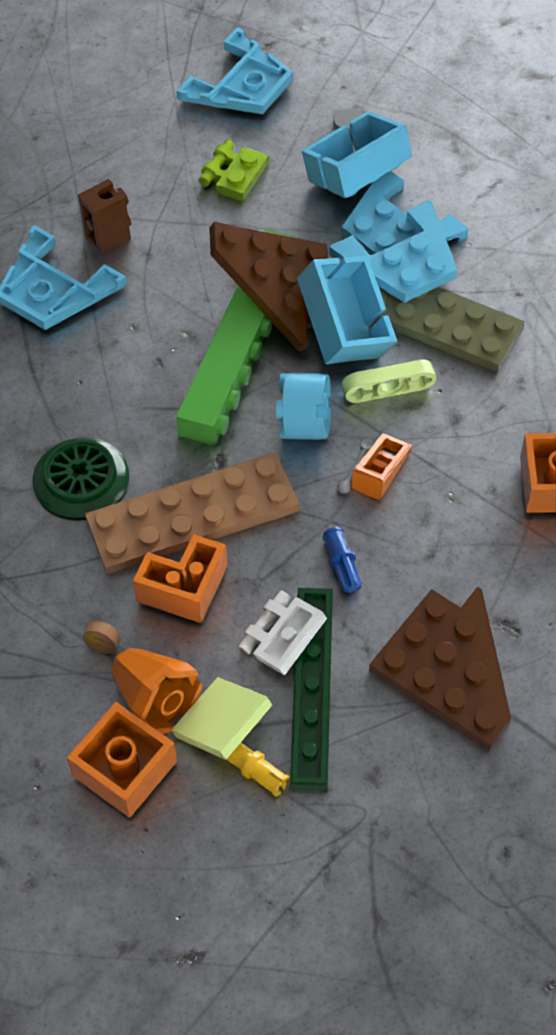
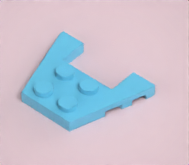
M237 27L223 42L224 50L241 57V60L216 86L190 76L177 90L178 100L264 114L292 83L293 72L271 53L265 54L260 49L259 43L254 39H247L245 32Z
M390 170L373 182L342 226V236L348 238L353 235L368 254L373 255L418 234L416 229L406 219V213L388 201L404 189V180ZM448 214L439 221L446 241L454 238L460 241L468 237L469 228L451 214Z
M430 200L407 210L406 219L416 229L418 234L380 252L369 255L353 235L329 246V255L332 258L342 259L343 257L368 255L378 287L404 303L455 279L457 276L455 262Z
M33 225L28 232L29 238L26 244H22L18 251L19 257L15 265L10 266L0 285V304L46 330L124 288L127 285L125 275L104 264L85 284H82L45 263L41 259L56 246L55 236Z

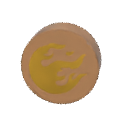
M102 621L90 622L82 636L83 641L89 648L102 654L113 653L121 639L120 634L112 625Z

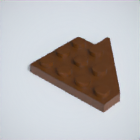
M214 221L209 227L211 256L297 350L303 351L308 346L307 328H314L297 278L313 260L328 259L327 244Z
M477 587L462 607H459L431 589L369 664V671L490 751L510 725L511 714L482 589Z

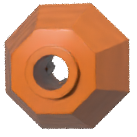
M127 648L119 653L113 661L112 676L131 713L161 734L172 731L175 725L171 722L179 715L183 717L198 700L203 689L201 682L196 678L198 676L197 670L184 661L139 648Z

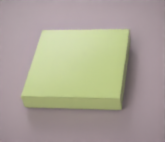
M217 677L172 728V732L176 738L226 760L270 709L272 703L265 695Z

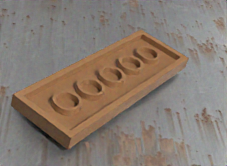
M276 452L87 512L85 516L104 569L108 575L141 564L147 552L163 557L187 548L193 534L214 540L299 512L300 503Z

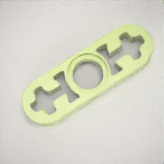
M417 360L352 373L343 379L342 388L347 401L359 403L425 390L436 382V375L430 361Z

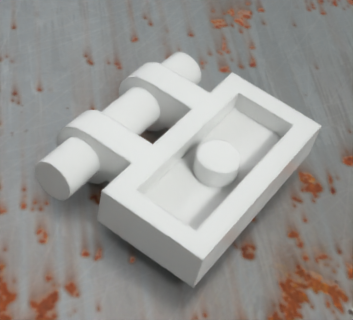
M280 590L274 600L269 599L263 607L265 612L255 625L250 624L244 632L246 637L238 647L250 655L256 645H259L253 653L256 658L285 676L326 621L327 617L321 610L297 597L286 608L292 598L286 592ZM275 620H278L276 624L273 626V628L270 630V632L267 633V631L275 622Z

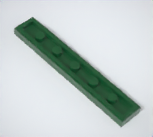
M298 588L297 598L321 610L327 619L295 661L290 790L327 791L333 589Z

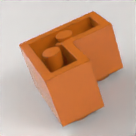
M193 534L180 562L147 552L133 579L136 602L202 623L228 567L226 544Z

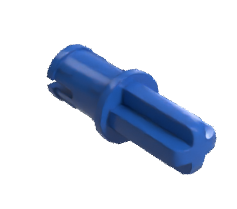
M329 528L322 536L331 557L329 565L335 569L342 590L348 594L354 593L362 586L354 563L356 555L349 549L343 528Z

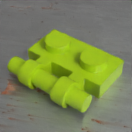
M226 139L213 152V159L205 163L201 169L202 174L198 181L203 186H208L211 181L217 183V193L243 202L268 166L269 155L244 146L238 154L234 153L232 150L235 148V143L230 139ZM223 164L229 166L226 171L220 169Z

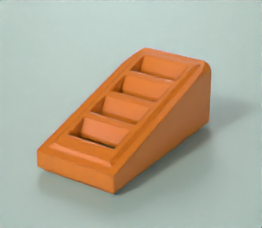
M382 433L354 468L351 488L373 499L380 500L409 455L412 445ZM384 449V450H387V451H389V452H392V453L396 454V456H395V455H392V454H390V453H387V452H385V451H382V450Z

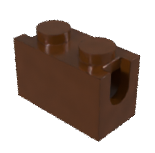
M107 179L78 194L84 236L100 255L131 240L129 226L132 223L127 212L129 200L122 188L115 190L113 183Z

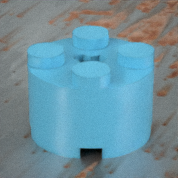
M281 373L279 388L280 393H283V400L277 399L276 418L281 420L280 438L300 440L328 438L331 422V408H329L328 397H331L329 375L321 373Z

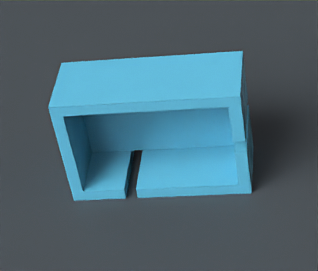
M367 111L349 122L355 152L353 151L348 126L345 125L303 149L301 152L309 182L328 189L330 192L343 198L356 194L359 189L377 181L380 176L400 167L403 162L413 157L405 124Z
M368 255L343 257L340 262L338 258L316 259L297 278L325 364L377 359L397 342L388 315L382 316L369 330L367 328L386 310Z

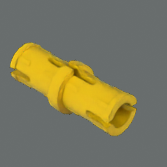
M240 743L226 760L239 768L241 775L247 780L252 778L270 791L273 796L277 797L280 795L281 790L279 788L281 787L284 790L290 777L267 762L264 757L265 755L259 750L254 752L243 743Z

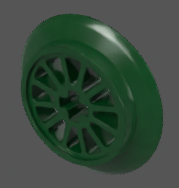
M86 437L69 439L53 446L40 458L33 473V489L38 500L50 511L65 517L84 518L87 512L115 504L119 501L129 482V467L122 453L105 441ZM80 453H85L83 458L80 459L78 455ZM75 455V460H71L69 456ZM90 488L92 491L86 492L85 489ZM77 490H82L81 494H75Z

